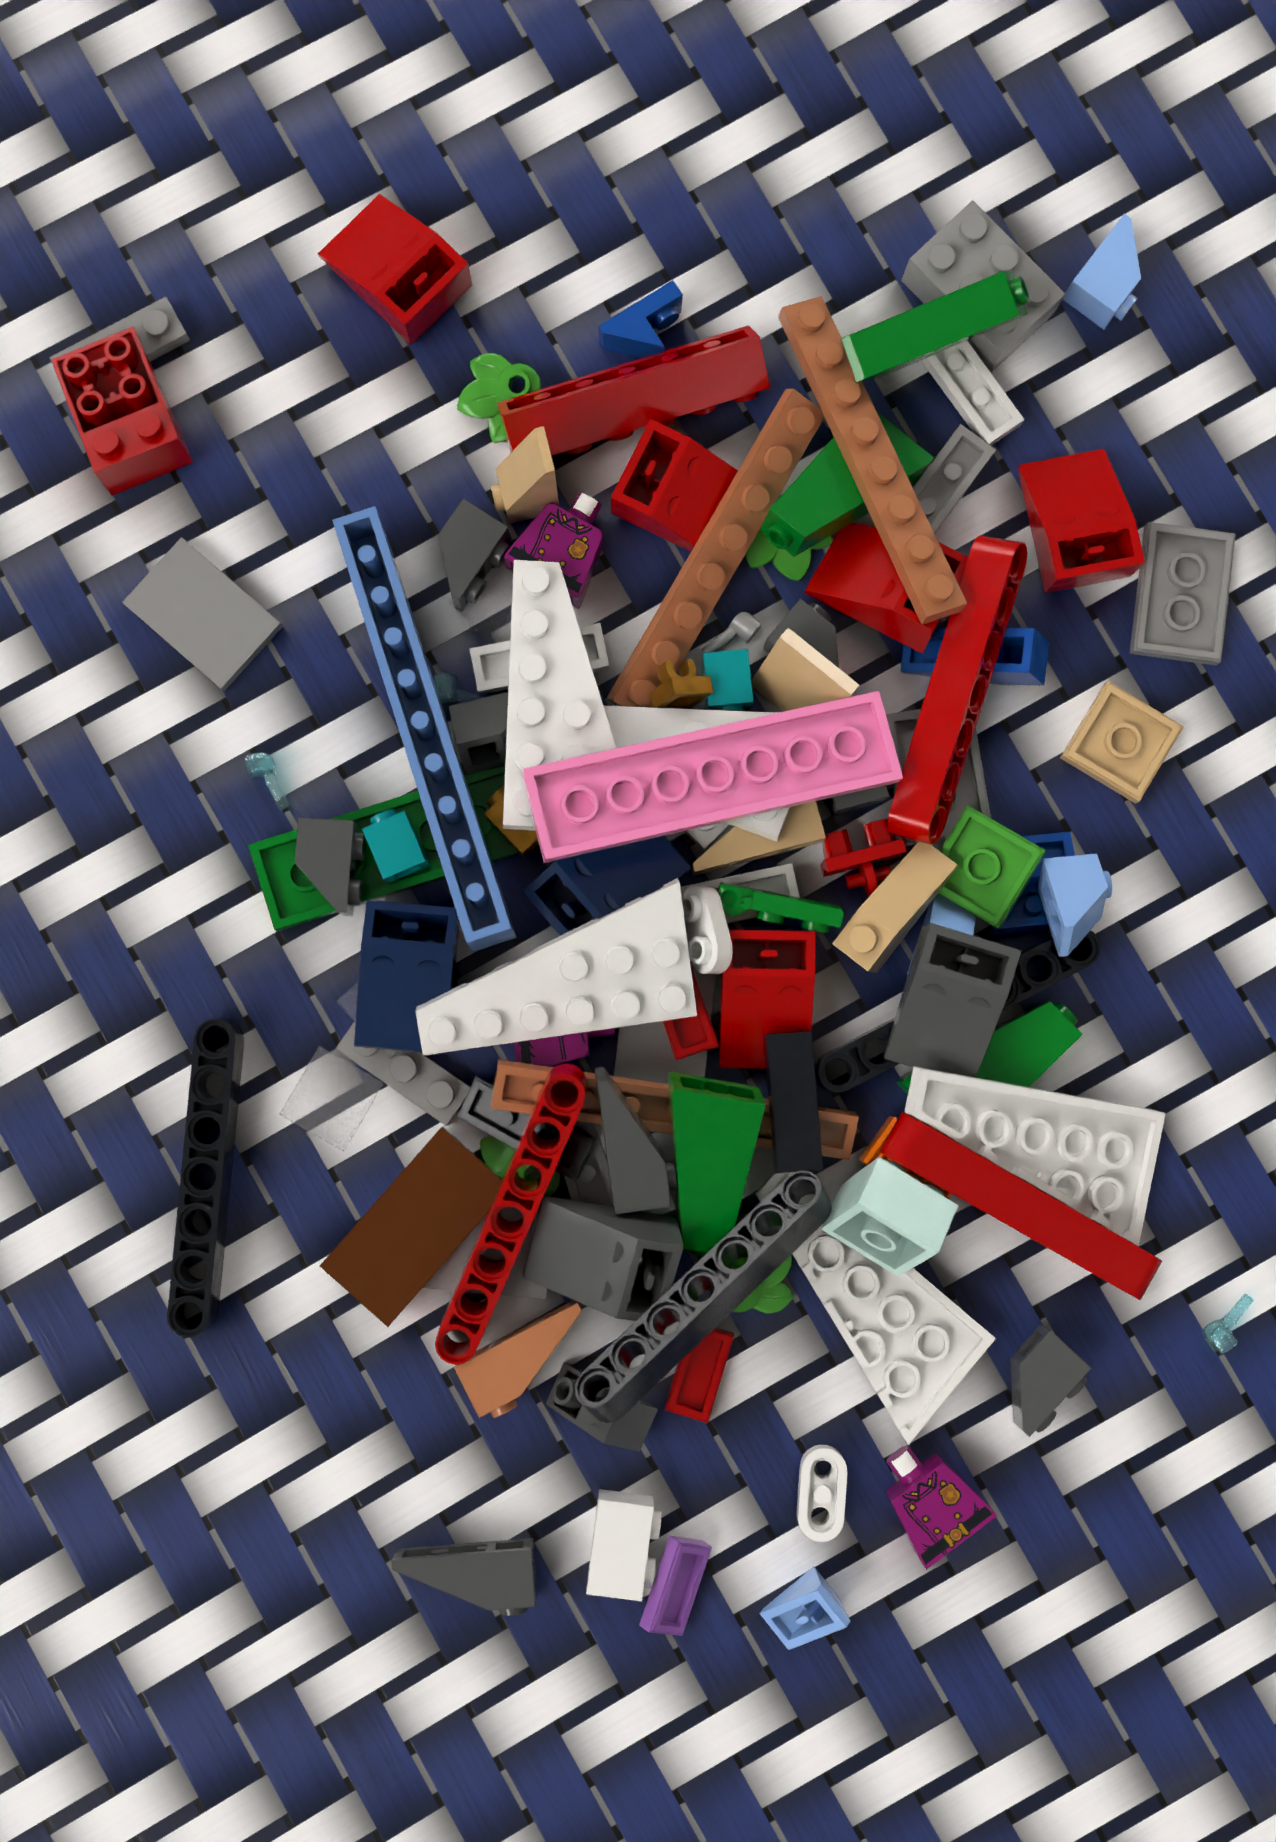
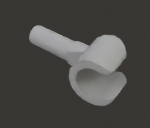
M741 612L736 615L724 633L701 650L703 653L717 652L732 641L736 635L748 643L761 628V623L750 613Z

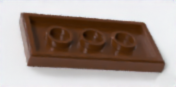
M442 1126L322 1262L320 1267L382 1323L389 1327L487 1215L502 1178Z

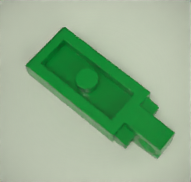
M724 882L719 884L717 892L720 896L724 913L730 916L737 917L744 911L753 909L758 911V919L773 923L784 924L786 916L803 920L802 928L816 932L828 933L830 926L841 928L844 912L840 906Z

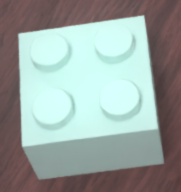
M878 1157L841 1184L832 1204L830 1216L823 1223L821 1230L899 1277L939 1253L958 1205L945 1198L944 1193L940 1189L932 1185L923 1184L906 1174L904 1168L899 1164Z

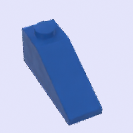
M936 628L923 654L903 644L900 671L904 674L931 677L946 628ZM1007 628L990 684L1044 686L1049 641L1035 628Z

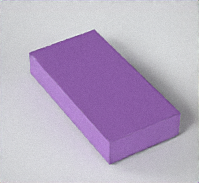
M676 1536L668 1537L639 1626L649 1633L683 1636L712 1546L702 1540Z

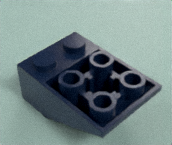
M660 836L556 860L522 892L561 936L595 918L600 919L624 907L626 903L638 897L642 898L663 888V885L677 878L680 879L692 866L666 836Z
M367 900L361 941L354 1047L422 1053L416 1007L453 989L460 931V921L455 908Z

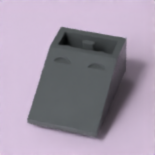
M933 923L923 926L883 1058L910 1067L915 1066L976 1078L1007 1000L1021 950Z
M543 1196L522 1274L523 1278L614 1318L636 1321L673 1285L684 1247L677 1217L644 1211L615 1215V1210L612 1206Z

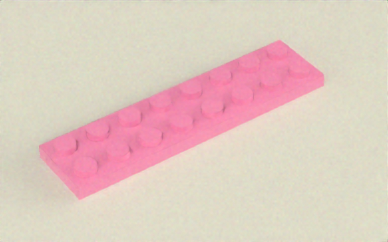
M880 691L522 769V777L544 863L898 783L903 779Z

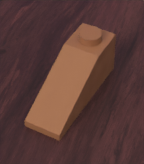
M572 1300L482 1347L466 1363L454 1366L479 1418L489 1412L493 1418H496L518 1405L515 1399L522 1395L580 1315L583 1308L582 1303Z

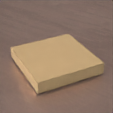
M789 628L779 637L751 680L752 687L782 712L851 697L859 686L851 677Z
M1107 681L1103 684L1060 759L1136 804L1143 797L1184 726Z

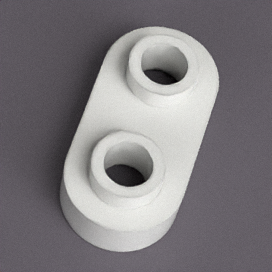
M691 886L682 896L690 960L699 973L721 974L727 970L731 963L733 947L720 896L713 887Z
M816 1445L808 1449L801 1459L799 1469L797 1521L803 1534L816 1542H827L834 1539L841 1532L844 1525L847 1465L840 1452L829 1445ZM819 1461H828L831 1467L827 1474L818 1475L814 1472L815 1465ZM817 1507H823L827 1510V1516L822 1521H815L811 1518L812 1511Z

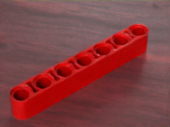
M982 535L978 536L973 542L959 585L967 605L962 612L950 615L902 769L903 779L898 782L889 811L887 827L890 834L930 845H935L943 834L1025 571L1028 554L1025 543Z
M567 1063L557 1065L547 1075L441 1320L435 1348L439 1357L449 1364H464L475 1354L583 1107L587 1081L585 1074L575 1065ZM562 1080L570 1081L575 1084L578 1092L571 1098H561L554 1092L553 1085ZM541 1123H551L557 1127L560 1134L554 1139H542L535 1132V1127ZM523 1165H532L538 1168L541 1176L533 1181L524 1180L517 1173V1169ZM504 1207H515L520 1210L523 1218L514 1222L507 1221L500 1215L499 1211ZM488 1248L498 1249L503 1253L505 1259L500 1262L488 1261L483 1256L482 1251ZM472 1289L480 1290L486 1295L487 1299L483 1302H472L466 1297L465 1292ZM459 1330L464 1332L469 1337V1340L461 1343L455 1342L450 1339L447 1333Z
M901 1112L879 1151L1140 1301L1162 1263V1260L904 1112Z

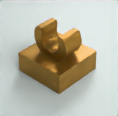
M692 659L686 660L679 665V676L674 671L672 660H667L658 667V677L662 684L650 692L653 708L679 709L694 707L714 693L710 676H696V666Z

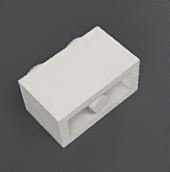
M599 1489L586 1594L642 1601L644 1586H653L656 1558L648 1557L650 1539H659L662 1514L661 1511H654L653 1496Z

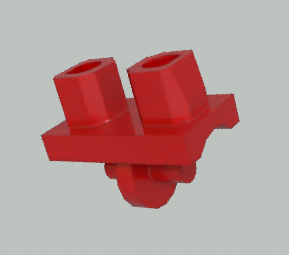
M887 818L862 826L868 848L861 850H852L847 829L825 834L826 838L822 841L825 859L820 864L823 877L859 868V873L845 876L846 886L848 890L863 886L866 895L869 897L877 889V882L885 880L891 873L888 865L873 869L872 864L901 857V853L906 852L903 838L896 840L895 835L890 834L887 827Z

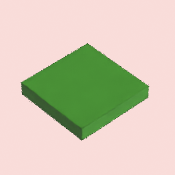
M967 805L940 849V852L959 866L939 891V894L1000 929L1047 851Z

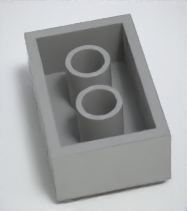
M972 200L909 258L901 281L925 304L1002 271H1013L1015 278L1018 276L1023 278L1030 297V302L1024 304L1028 315L967 340L992 373L1054 315L1065 293Z

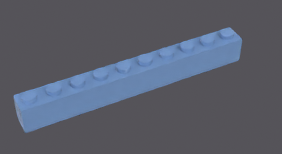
M374 506L333 519L336 534L466 943L474 952L517 938L379 513Z

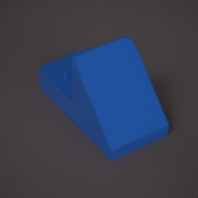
M674 280L598 326L599 344L603 350L640 359L663 352L664 345L653 329H666L678 319L679 313L682 311L683 294Z

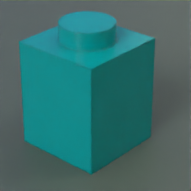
M748 649L703 653L701 661L702 675L710 676L714 692L705 698L706 710H751L753 692Z
M395 809L383 811L370 818L372 825L362 829L382 878L388 884L430 866L411 819L405 811L398 814Z

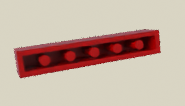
M748 325L497 403V407L511 452L534 428L544 426L551 456L562 452L577 454L590 449L591 443L604 439H609L610 441L626 439L633 435V430L646 427L650 419L668 426L675 421V417L688 413L693 415L707 414L717 408V404L730 400L735 402L752 400L759 395V391L769 389L770 384L760 336Z

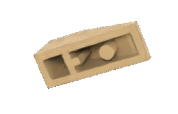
M544 426L534 428L496 468L499 484L490 486L496 511L505 510L509 524L536 518L548 503L559 506L555 468Z
M816 801L790 808L777 842L734 826L692 863V875L696 876L821 843L826 836Z
M918 842L859 907L832 944L868 972L878 973L959 865L932 845Z

